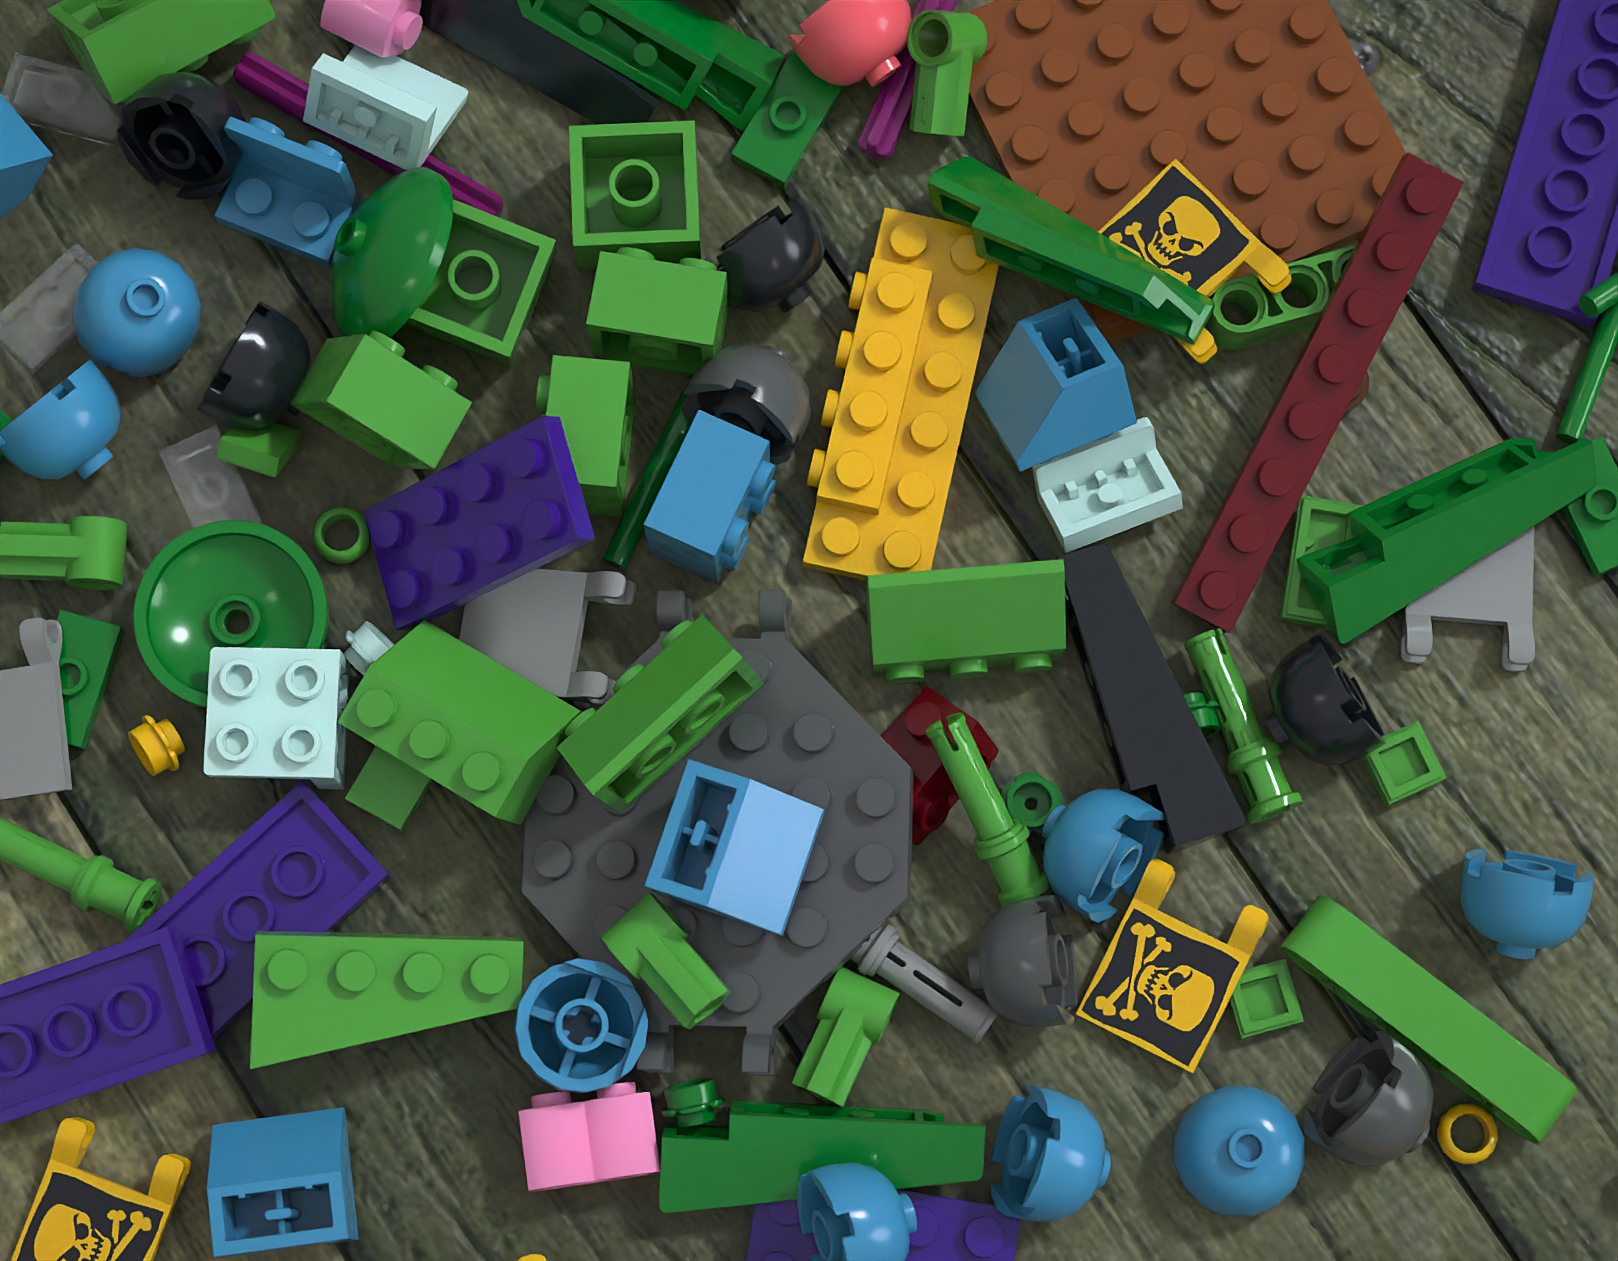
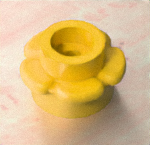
M142 716L143 724L128 732L130 743L139 760L152 776H156L167 769L176 771L179 768L177 756L185 752L184 744L176 729L166 718L155 724L151 716Z

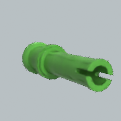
M1222 629L1210 630L1189 639L1183 646L1189 655L1192 665H1194L1208 701H1216L1221 706V709H1216L1215 711L1230 753L1225 757L1227 760L1225 766L1229 774L1237 775L1250 806V811L1246 814L1249 823L1263 822L1298 807L1304 801L1299 792H1292L1278 759L1282 749L1272 737H1266L1238 668L1235 666Z
M955 713L946 716L947 725L954 737L955 743L950 741L941 720L931 724L925 730V733L930 738L968 818L978 835L973 841V850L978 859H985L999 885L1000 891L997 894V899L1000 905L1003 907L1008 903L1021 899L1040 896L1051 886L1045 876V871H1041L1027 843L1026 839L1030 835L1028 827L1025 823H1021V820L1018 818H1011L1005 802L965 722L964 714Z
M0 817L1 861L71 893V901L75 903L76 908L84 912L94 908L122 921L124 930L131 934L153 915L161 895V882L153 878H148L145 881L138 880L114 868V862L111 858L104 855H95L86 859L71 850L54 844Z

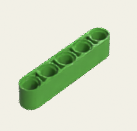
M1318 895L1280 946L1282 952L1298 967L1380 1030L1386 1032L1402 1044L1423 1063L1496 1119L1529 1142L1540 1145L1578 1093L1574 1084L1559 1071L1344 907L1323 895Z

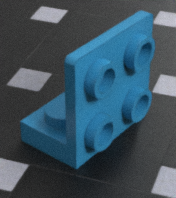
M229 117L224 130L227 136L239 146L243 157L214 215L217 222L331 268L337 232L343 222L351 217L361 204L347 166L341 161L342 155L330 146L318 141L309 140L306 146L286 139L284 138L285 133L280 128L263 119L251 117L249 122L246 123L234 117Z

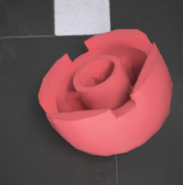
M829 0L799 25L805 35H790L787 40L806 67L823 81L831 85L849 86L866 79L871 87H875L902 67L896 56L907 45L909 24L912 22L910 6L907 0Z

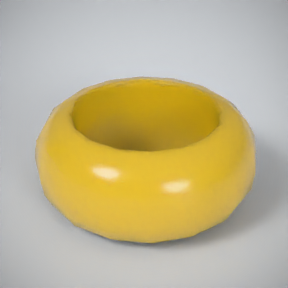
M1472 1103L1458 1104L1449 1108L1440 1118L1437 1127V1139L1442 1151L1451 1160L1461 1164H1477L1486 1160L1494 1151L1498 1141V1129L1493 1117L1484 1108ZM1461 1115H1469L1476 1118L1484 1129L1482 1146L1473 1153L1459 1150L1451 1139L1450 1130L1452 1124Z

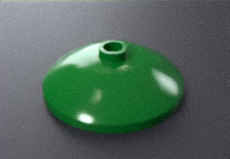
M418 167L392 177L370 194L339 228L335 238V252L331 266V306L336 325L343 337L353 334H366L369 336L371 331H376L390 338L407 322L423 300L441 264L452 225V191L448 181L442 175L429 168Z
M225 520L195 527L175 538L159 552L147 568L140 582L134 603L133 621L139 651L152 674L163 686L182 700L207 709L209 662L212 648L322 649L328 628L329 612L326 590L321 576L313 562L299 545L283 533L266 525L244 520ZM236 615H246L249 617V626L241 634H232L228 629L230 620Z

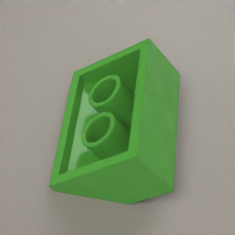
M63 0L46 9L52 23L94 87L114 104L121 101L127 103L136 91L159 75L172 72H191L198 69L208 61V54L227 44L238 45L250 41L260 34L262 25L277 18L269 0Z
M1063 559L868 575L865 608L872 677L886 676L888 684L917 683L925 680L924 672L950 670V678L972 679L988 675V667L1013 665L1014 673L1018 674L1039 673L1051 670L1052 661H1061L1066 650L1065 570Z
M703 614L693 623L690 620H686L673 628L661 643V647L664 650L645 667L642 664H638L626 671L613 686V691L616 694L597 711L594 708H590L578 715L564 732L567 738L557 747L558 751L587 789L619 814H622L764 684V681Z
M424 620L368 667L337 722L492 816L521 825L561 755L557 747L567 738L564 734L566 728L582 711L434 624Z

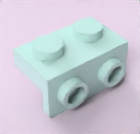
M1147 417L1138 419L1136 424L1119 430L1104 439L1095 440L1061 454L1046 463L1032 466L1037 499L1065 553L1183 509L1181 491L1156 449L1154 427Z

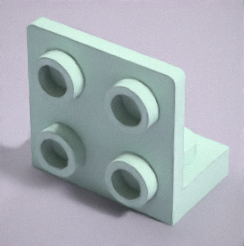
M355 45L343 62L323 53L312 67L303 121L408 171L421 167L465 105L468 91L398 56L382 58Z
M212 648L209 662L204 773L209 777L310 779L318 789H345L347 728L337 721L349 702L351 664L340 649Z

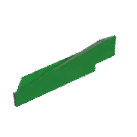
M517 0L524 18L685 111L694 95H696L743 132L773 84L784 61V56L780 52L676 0Z
M962 157L932 172L927 181L933 213L971 228L978 257L1192 345H1195L1214 310L1215 302L1209 297L972 157Z
M1510 438L1348 512L1351 533L1355 538L1297 558L1298 569L1335 639L1341 644L1351 641L1593 489L1597 483L1593 443L1588 439H1578L1576 443L1556 452L1538 451L1534 438Z
M731 1100L729 1127L706 1125L677 1127V1123H664L661 1148L659 1208L664 1213L797 1200L798 1180L802 1174L808 1173L807 1171L813 1170L816 1167L846 1162L874 1167L893 1183L895 1189L977 1181L983 1175L986 1126L980 1123L944 1122V1114L927 1109L847 1105L841 1108L836 1105Z

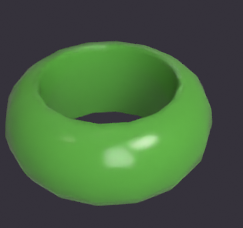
M345 506L333 507L324 512L317 519L312 532L313 544L319 555L327 561L336 564L352 563L361 558L368 550L371 541L365 516L356 509ZM338 520H349L359 527L357 542L347 550L336 551L330 549L325 544L327 529Z

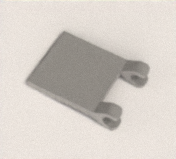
M1534 526L1403 607L1399 658L1402 662L1421 664L1425 661L1426 656L1432 650L1433 644L1431 620L1504 626L1500 658L1501 667L1508 672H1524L1535 657V638L1532 625Z
M535 569L466 603L459 640L560 699L603 706L616 694L613 691L616 681L609 679L608 676L601 672H576L588 601L629 607L634 601L636 584L626 580L625 576L619 572L613 571L585 573Z
M37 617L22 621L19 626L20 640L30 666L0 670V801L72 790L59 668L63 635L61 625L55 620H45Z

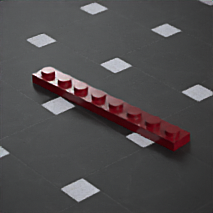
M1411 153L1402 156L1170 604L1217 629H1222L1225 633H1231L1464 184L1463 181Z

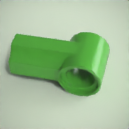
M925 10L916 15L909 24L907 47L911 57L917 62L909 130L929 134L964 136L972 66L980 61L987 46L986 29L983 22L976 15L958 11ZM948 32V44L946 47V35Z
M101 516L74 517L70 519V524L1 522L0 578L65 581L69 586L88 590L123 588L128 525L122 520Z
M649 892L600 937L622 965L638 980L643 978L676 1020L684 1028L690 1030L714 1013L731 991L686 940L689 934L680 922L652 892Z
M841 967L837 971L817 1015V1020L820 1023L799 1063L792 1085L825 1102L843 1108L871 1045L877 1046L888 1024L900 993L847 968Z

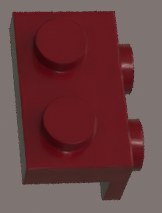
M928 686L920 692L882 736L914 771L912 843L916 846L920 845L930 832L935 831L944 823L950 809L960 799L925 730L931 724L941 720L950 741L955 743L954 737L947 725L946 716L963 713L966 718L965 722L988 770L991 762L999 753V749L977 720Z

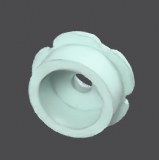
M365 621L355 633L349 630L345 633V639L351 646L344 652V656L364 675L368 667L395 644L377 627Z

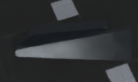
M421 0L419 15L423 19V26L597 125L651 122L660 106L659 100L645 92L642 85L524 18L517 0Z
M1098 544L1057 556L1056 559H1063L1065 589L1069 599L1065 602L1067 623L1120 790L1135 797L1149 793L1153 807L1164 813V820H1157L1160 831L1163 832L1162 840L1167 855L1240 828L1245 822V817L1109 546Z

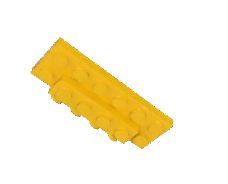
M884 208L869 272L866 274L856 271L848 308L859 310L855 332L842 330L838 345L835 367L846 369L841 392L829 389L825 401L821 426L832 428L827 451L815 449L811 461L807 486L818 488L803 557L804 568L867 581L868 575L927 571L932 568L999 268L998 264L977 256L971 228L955 222Z

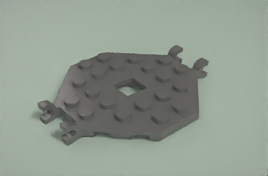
M657 590L659 639L615 680L616 682L626 671L635 665L642 664L645 667L664 650L661 647V643L666 635L683 621H691L692 600L685 598L683 590ZM759 590L758 618L760 638H725L764 681V684L622 814H619L595 797L582 783L564 757L560 755L525 816L522 893L582 959L605 962L625 974L635 986L634 989L641 997L643 1008L645 1007L648 1018L645 1048L637 1060V1070H645L646 1073L673 1074L674 1027L684 1026L670 1013L643 978L638 980L622 965L600 936L649 892H652L680 922L689 934L686 940L731 991L714 1013L693 1028L746 1029L742 1050L741 1072L758 1076H776L777 1029L796 1011L795 1008L822 982L825 983L862 948L861 944L889 917L892 919L910 901L914 771L790 643L792 600L786 598L784 590ZM590 704L584 711L590 708H594L597 711L601 705ZM688 759L752 779L825 810L783 936L662 897L645 887Z

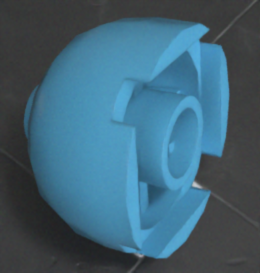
M132 248L111 253L89 269L76 291L72 321L79 343L94 362L106 369L109 366L118 372L128 373L127 376L141 378L165 372L184 358L199 333L201 302L195 282L180 263L159 251Z
M90 359L0 431V451L21 472L39 480H58L72 474L74 471H77L85 480L113 457L106 446L120 428L122 413L118 396L107 378Z
M1104 788L1078 796L1067 807L1065 805L1057 806L1047 818L1042 830V837L1046 839L1043 851L1044 871L1054 893L1068 906L1097 923L1111 918L1118 910L1109 905V903L1116 897L1122 887L1125 894L1131 897L1137 890L1149 862L1155 859L1162 843L1163 832L1154 828L1153 825L1154 820H1164V813L1131 794L1118 789Z
M1476 849L1465 853L1461 876L1460 902L1466 920L1482 936L1497 941L1495 950L1497 953L1512 958L1533 959L1535 958L1536 949L1560 946L1572 939L1583 926L1591 904L1595 874L1591 871L1577 879L1575 878L1577 865L1543 855L1505 850V860L1503 863L1485 862L1487 849Z
M575 959L552 966L535 978L517 1005L514 1034L520 1057L534 1076L557 1090L584 1094L607 1088L631 1071L645 1048L648 1028L645 1007L643 1008L641 997L634 989L635 986L625 974L605 962L586 959Z
M1031 1084L1025 1087L1030 1095L1028 1097L1015 1095L1009 1102L999 1123L992 1148L991 1162L998 1164L1004 1161L1001 1174L1002 1185L990 1182L991 1196L996 1209L1005 1216L1032 1222H1052L1076 1214L1093 1197L1096 1189L1103 1187L1110 1172L1111 1159L1109 1152L1105 1150L1104 1136L1092 1111L1082 1102L1053 1089Z
M1226 1085L1202 1095L1182 1114L1172 1137L1173 1166L1184 1188L1200 1206L1222 1216L1252 1217L1277 1207L1295 1189L1305 1165V1141L1295 1115L1276 1096L1254 1086Z
M846 1162L816 1167L800 1176L798 1180L797 1204L802 1235L813 1232L819 1254L808 1256L810 1261L906 1260L909 1253V1234L915 1233L917 1229L915 1210L908 1195L905 1193L898 1194L893 1183L881 1172L871 1166Z

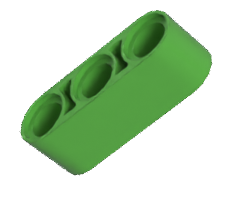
M1356 245L1287 264L1292 281L1286 288H1296L1303 291L1310 300V306L1298 309L1291 307L1284 301L1281 292L1272 294L1253 273L1225 282L1214 293L1212 300L1215 302V307L1205 325V329L1213 336L1215 344L1226 350H1241L1312 330ZM1231 304L1239 305L1247 310L1251 317V322L1246 325L1231 324L1222 315L1221 308Z

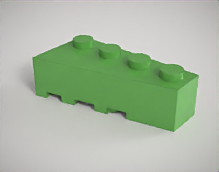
M256 931L250 1069L517 1009V1005L522 998L524 941L519 937Z

